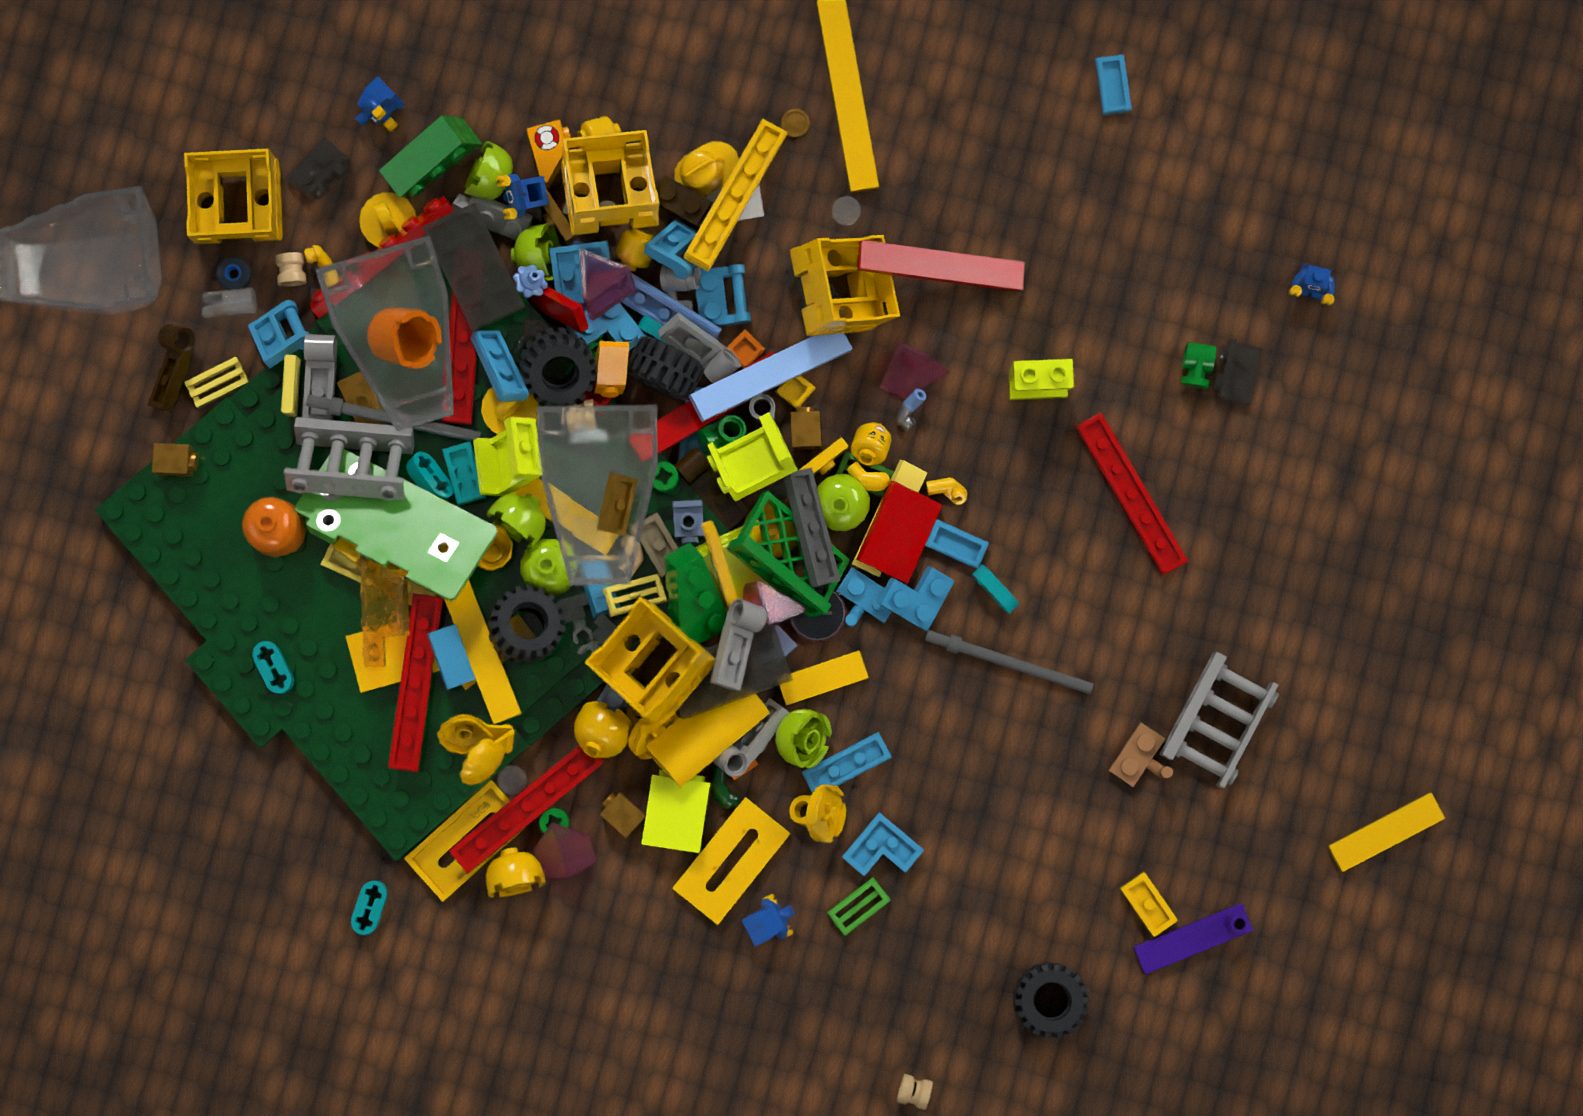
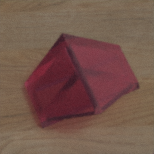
M579 248L582 296L589 319L594 321L635 292L636 288L628 266Z
M899 342L880 388L906 399L915 389L923 388L950 371L926 353Z
M760 580L747 583L743 588V600L766 609L767 620L764 626L775 624L805 612V606Z
M555 823L549 826L533 849V854L541 864L545 878H569L597 862L589 833L585 834Z

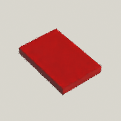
M891 481L856 560L908 584L943 505L896 481Z

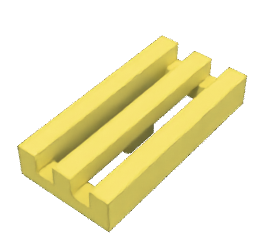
M286 355L284 358L281 412L287 417L298 416L301 359L296 355Z
M234 357L184 383L196 407L200 409L242 388L249 380L239 359ZM234 366L236 367L235 370L195 389L194 386ZM240 375L241 380L200 399V394Z
M659 573L602 589L603 595L606 598V606L609 608L610 618L629 613L634 605L616 609L615 604L655 593H658L659 597L648 601L655 605L667 602ZM655 582L656 585L653 588L615 598L611 594Z

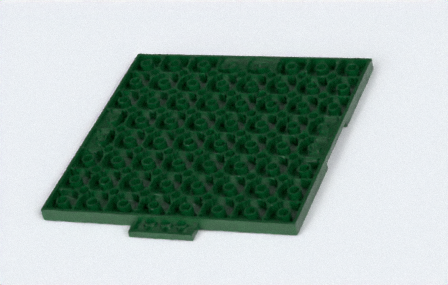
M452 214L316 321L317 324L308 331L309 334L337 336L336 398L344 399L337 382L364 370L383 411L444 424L442 418L455 250L485 253ZM485 253L479 331L500 330L522 377L520 369L522 349H528L526 343L529 339L533 342L536 340V333L547 334L546 329L551 327L520 292L516 291L513 283ZM399 307L422 310L428 315L435 317L441 328L442 342L437 344L436 351L433 354L436 357L434 361L426 367L413 369L382 361L375 356L368 345L367 339L368 326L374 315L382 309ZM299 349L291 355H296L301 359L297 417L302 418L306 360L304 358V350ZM477 356L472 425H446L481 432L480 438H493L497 434L493 433L486 425L481 412L482 400L487 391L492 387V384L479 356ZM563 356L552 358L544 365L542 375L550 379L562 378L572 370L574 361ZM284 360L271 368L268 366L264 368L232 397L229 398L227 396L172 443L190 445L195 448V452L198 453L199 463L197 470H193V477L156 475L152 472L151 461L98 506L95 511L206 639V642L187 657L185 661L259 748H263L284 730L395 861H399L605 682L585 663L595 650L602 647L591 636L599 626L594 623L597 618L593 619L589 604L584 605L586 617L563 623L565 630L561 636L562 639L554 651L547 655L544 660L540 662L535 660L533 664L526 665V661H521L520 664L514 663L513 658L509 657L508 660L502 663L522 714L496 724H510L515 731L513 749L510 753L504 754L500 766L488 779L475 785L463 783L460 772L468 758V754L463 755L450 752L439 743L437 733L441 725L457 715H471L481 719L488 725H494L478 683L467 691L462 685L446 689L440 671L432 674L419 772L388 768L400 682L361 693L346 636L410 618L411 606L321 565L330 543L309 532L306 526L309 519L305 517L303 518L307 532L304 542L297 551L291 552L286 556L274 558L262 554L248 543L243 534L242 521L244 514L252 503L261 498L274 497L288 501L295 506L303 493L287 491L284 476L285 468L297 469L302 445H298L296 442L294 429L296 417H287L281 412ZM612 398L603 415L595 411L597 428L587 429L586 427H579L577 431L570 432L567 431L564 408H557L556 403H553L552 407L545 406L543 400L539 403L538 421H542L548 426V433L546 434L548 442L563 450L557 462L540 454L543 475L538 477L539 479L599 517L609 472L636 478L638 482L625 536L631 535L638 538L632 527L651 515L658 513L677 547L680 548L686 545L681 544V539H675L673 502L702 499L680 474L678 485L673 491L662 493L652 486L649 480L651 468L659 462L668 461L662 454H659L645 464L642 463L628 441V438L639 432L640 429ZM340 414V416L334 415L333 417L334 421L355 422L353 416ZM413 429V454H401L397 476L416 485L408 474L406 465L417 452H425L435 460L450 480L442 449L469 441ZM314 446L309 470L319 471L329 456L331 447ZM345 449L357 456L360 455V450ZM372 451L370 462L386 470L390 452ZM453 491V494L446 501L488 523L494 524L493 522L496 517L493 515L488 518L486 513L502 496L486 495V499L458 506ZM703 502L704 522L712 520L718 536L730 532ZM692 517L684 518V526L691 527L694 524V519ZM545 518V530L540 540L557 539L566 543L574 551L578 563L602 556L601 553ZM619 536L605 557L614 585L659 573L643 545L644 561L631 579L627 580L618 573V570L627 560L625 550L621 547V540L625 536ZM511 538L513 541L512 556L504 567L489 571L477 566L469 578L487 626L490 621V614L503 594L508 590L512 592L514 587L521 586V589L526 587L520 574V561L527 549L526 545L529 543L524 539L518 543ZM699 538V543L692 545L697 547L706 543L705 538ZM579 571L570 589L566 593L555 597V604L559 600L585 593ZM660 576L667 602L656 606L668 616L669 595L666 590V578ZM655 582L618 591L616 594L619 597L653 588L656 585ZM655 593L642 598L651 600L658 598L659 595ZM444 598L439 629L454 624ZM639 598L619 603L620 607L635 604ZM518 611L512 614L510 619L518 613L534 633L535 638L540 637L543 628L541 621L535 614L528 611ZM629 613L614 616L611 619L620 625ZM640 638L633 640L631 645L632 651L639 647ZM269 641L280 648L294 677V685L287 693L277 694L270 691L266 686L252 656L253 649L258 643ZM264 647L260 659L267 660L270 666H272L274 663L271 655L274 653V650H268ZM276 669L273 670L276 676L273 685H278L281 688L285 687L284 681L287 680V676H281Z

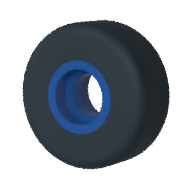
M231 256L219 263L216 277L223 288L231 292H238L250 284L252 270L245 260L240 257ZM232 270H238L239 272L238 277L235 279L230 277Z

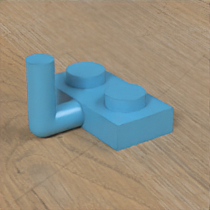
M853 567L836 590L837 593L855 604L845 619L846 626L854 627L864 611L885 623L891 611L877 603L885 588Z

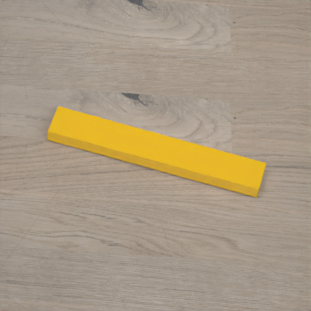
M762 119L685 252L683 259L708 272L710 271L785 140L787 131Z

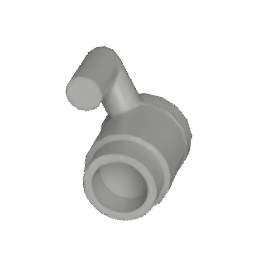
M662 265L660 283L663 292L685 307L693 310L691 300H677V291L699 289L701 284L700 268L695 266L692 269L691 275L686 279H679L672 269Z

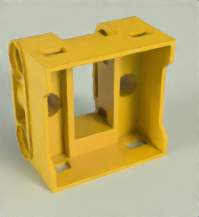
M646 130L563 139L561 171L572 235L598 233L599 224L600 226L628 224L629 219L632 229L659 225V199L654 182ZM640 141V143L626 144V142ZM583 147L582 149L569 150V148ZM621 164V184L625 204L599 207L594 175L620 172ZM641 188L643 191H635L633 189ZM584 194L586 197H578L576 195Z
M269 149L184 153L187 178V236L194 244L222 243V239L252 238L254 241L282 240L280 165L278 158ZM220 176L222 178L246 177L248 222L222 223L224 222V196ZM263 194H268L269 203L265 206H260L258 203L259 198ZM213 197L214 202L212 206L203 209L201 207L203 199Z
M884 235L847 239L817 238L789 251L794 276L801 277L807 306L801 309L806 336L863 332L900 317L892 275L857 271L858 242L866 240L885 243ZM843 274H849L847 279L851 298L832 299L828 277H839ZM882 302H886L888 311L887 315H885Z
M640 597L631 607L624 621L602 647L591 654L585 663L642 716L663 724L673 716L714 667L716 659L673 624L672 619L654 603ZM664 636L678 651L645 688L631 673L641 666ZM640 638L639 647L632 651L631 645L633 640ZM678 675H681L672 685L674 678Z

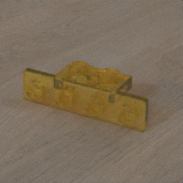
M360 555L361 626L363 629L362 655L364 666L385 667V638L409 636L407 578L401 576L383 578V567Z

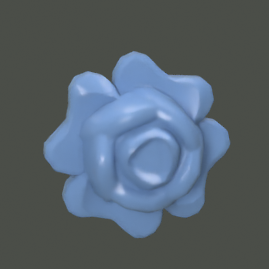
M533 264L528 267L520 266L518 273L513 275V279L516 282V291L523 292L526 298L533 295L541 296L543 290L548 286L544 279V271H537V267Z

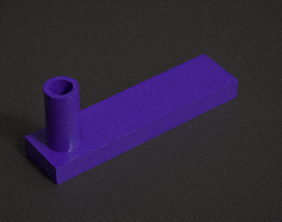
M1239 903L1135 945L1133 949L1143 973L1148 974L1249 933L1253 929L1243 904Z

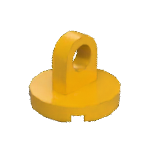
M385 192L376 194L365 203L361 210L359 223L361 232L368 242L379 248V243L389 234L394 236L402 229V224L408 218L417 216L415 209L406 198H399L396 193Z
M492 386L482 400L481 412L486 425L493 433L498 435L505 431L504 420L509 417L535 419L537 422L540 406L539 402L534 399L533 394L530 395V393L527 400L500 402Z
M630 706L626 715L630 718L634 728L631 730L628 738V747L640 759H651L652 756L645 746L679 719V717L674 713L665 723L659 724L645 718L633 706ZM636 716H641V717H643V718L637 719V718H635V717H636Z
M822 784L816 787L811 796L801 795L793 800L789 809L790 817L794 822L807 826L810 837L815 841L831 843L834 841L832 839L834 836H839L845 823L846 803H842L841 796L844 797V794L838 786ZM808 804L806 816L801 817V808Z

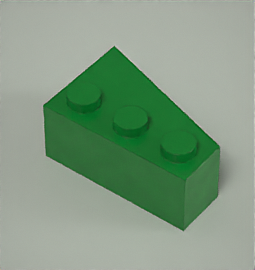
M441 115L379 171L399 198L413 199L422 194L428 184L440 178L447 170L483 144L463 118Z
M689 542L664 556L666 590L669 595L667 610L672 623L690 639L700 644L723 631L727 612L702 554Z

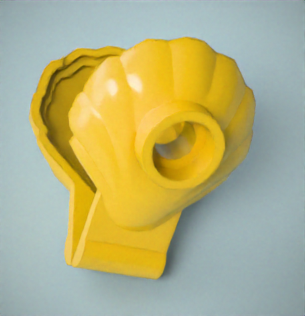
M461 714L444 722L437 736L439 743L446 750L463 755L468 754V758L460 772V777L463 783L475 785L488 779L500 766L504 754L512 751L515 731L510 724L488 725L479 718Z

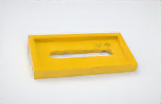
M490 780L404 858L442 902L450 897L517 836L515 835L469 874L463 870L456 860L446 868H442L439 865V859L488 814L496 813L511 801L493 780Z
M745 797L672 889L718 925L791 833ZM748 830H757V839L719 887L713 892L708 891L706 883Z

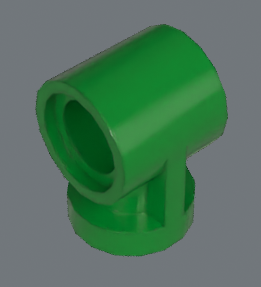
M1187 341L1182 369L1188 370L1187 376H1181V385L1201 389L1209 388L1210 381L1204 379L1205 373L1211 374L1213 371L1216 346Z
M726 415L719 422L699 429L697 431V439L703 453L706 456L711 455L707 446L711 442L719 449L745 436L746 425L740 417ZM723 429L731 430L735 437L727 436Z

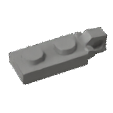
M458 194L452 205L453 213L462 218L466 217V220L514 240L517 239L522 231L531 226L533 216L528 213L513 220H505L504 216H506V213L503 214V210L509 208V206L495 200L469 198Z

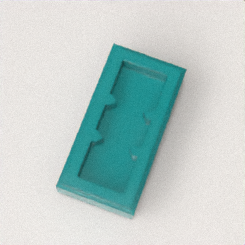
M471 442L442 449L457 505L461 506L486 499V495H481L479 492L476 460Z

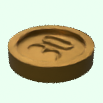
M791 109L783 115L781 127L788 132L787 136L800 138L809 130L810 120L804 111Z

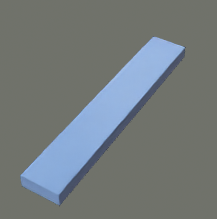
M845 333L812 336L690 394L689 399L701 422H704L850 352L853 348Z

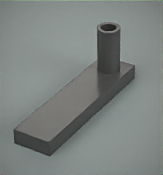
M808 468L795 471L783 477L784 482L773 485L770 493L779 501L789 498L811 588L840 581L813 470Z

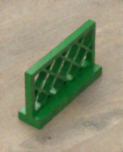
M769 491L762 492L740 534L736 539L730 541L727 550L810 618L827 614L831 606L828 601L839 581L825 584L821 595L815 591V587L811 588L792 511ZM766 503L773 507L775 519L766 521L764 513ZM784 521H790L794 524L796 537L787 538ZM767 524H777L778 540L770 541ZM754 526H760L763 541L761 543H757L749 536ZM797 540L800 557L791 558L788 541ZM771 544H781L784 560H777L773 556ZM832 545L834 557L838 561L839 577L841 578L850 559ZM801 560L805 577L799 578L794 574L793 561Z

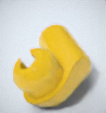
M318 245L306 248L304 250L306 262L311 264L317 261L324 283H334L337 274L329 256Z
M858 461L847 469L848 473L858 480L867 491H882L890 484V477L887 473L866 472Z
M949 477L926 482L928 496L943 493L956 505H961L967 500V490L953 478Z

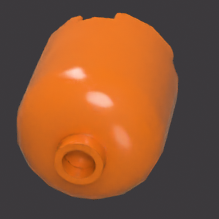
M399 307L382 309L374 315L367 331L368 345L375 356L382 361L413 369L426 367L434 361L436 357L433 354L436 351L437 344L442 342L441 328L437 319L417 309Z
M274 497L261 498L252 503L246 510L242 521L243 534L248 543L262 554L274 558L286 556L291 552L297 551L304 542L307 532L303 516L297 513L295 506L288 501Z

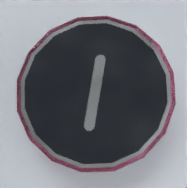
M824 585L815 587V591L821 595L824 591ZM833 591L828 601L831 606L827 614L810 618L793 603H790V623L798 635L807 641L822 642L830 640L840 632L845 624L846 608L838 592Z

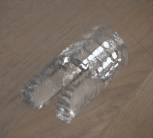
M253 287L203 293L204 303L212 304L202 308V316L204 318L252 314L257 311L256 295Z

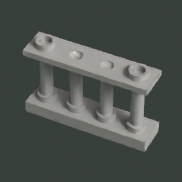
M296 417L294 425L296 442L298 445H302L297 469L285 468L284 476L287 491L404 501L403 478H397L401 454H413V427ZM314 446L331 447L326 472L309 470ZM344 448L360 450L356 474L338 473ZM372 451L390 452L385 477L368 475Z
M1214 652L1209 658L1159 755L1167 760H1173L1175 756L1178 758L1183 756L1220 776L1215 785L1225 788L1226 784L1231 785L1234 782L1239 771L1235 768L1266 708L1273 707L1279 693L1276 692L1278 684L1275 682L1268 683L1266 689L1230 671L1227 669V665L1224 664L1227 657L1219 652ZM1215 679L1218 681L1223 679L1260 699L1253 714L1251 715L1214 695V691L1210 688ZM1202 705H1210L1244 723L1246 727L1240 739L1237 740L1201 721L1200 716L1197 715ZM1188 730L1191 732L1195 730L1233 750L1226 765L1224 766L1188 747L1187 742L1183 741Z

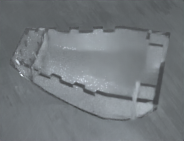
M141 186L83 194L67 204H59L43 214L33 215L24 219L19 224L9 225L0 229V301L103 315L135 311L148 307L156 301L163 280L158 228L145 191Z
M430 235L315 269L332 325L395 429L399 431L453 415L448 290ZM399 307L422 310L428 315L435 317L441 328L442 342L437 344L436 351L433 354L436 357L434 361L426 367L413 369L382 361L375 356L368 345L367 339L368 326L374 315L382 309Z
M657 405L537 407L538 467L570 585L630 584L658 465ZM609 472L638 479L625 536L596 530Z

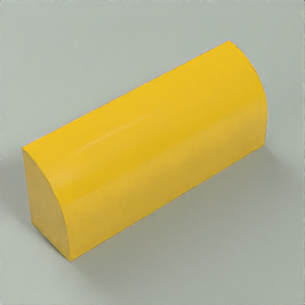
M742 681L740 691L717 686L645 747L659 767L681 788L769 715L770 712L744 681Z

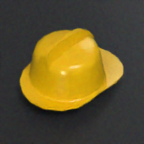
M713 141L692 151L678 162L674 180L704 197L725 185L739 157L737 152L724 142Z

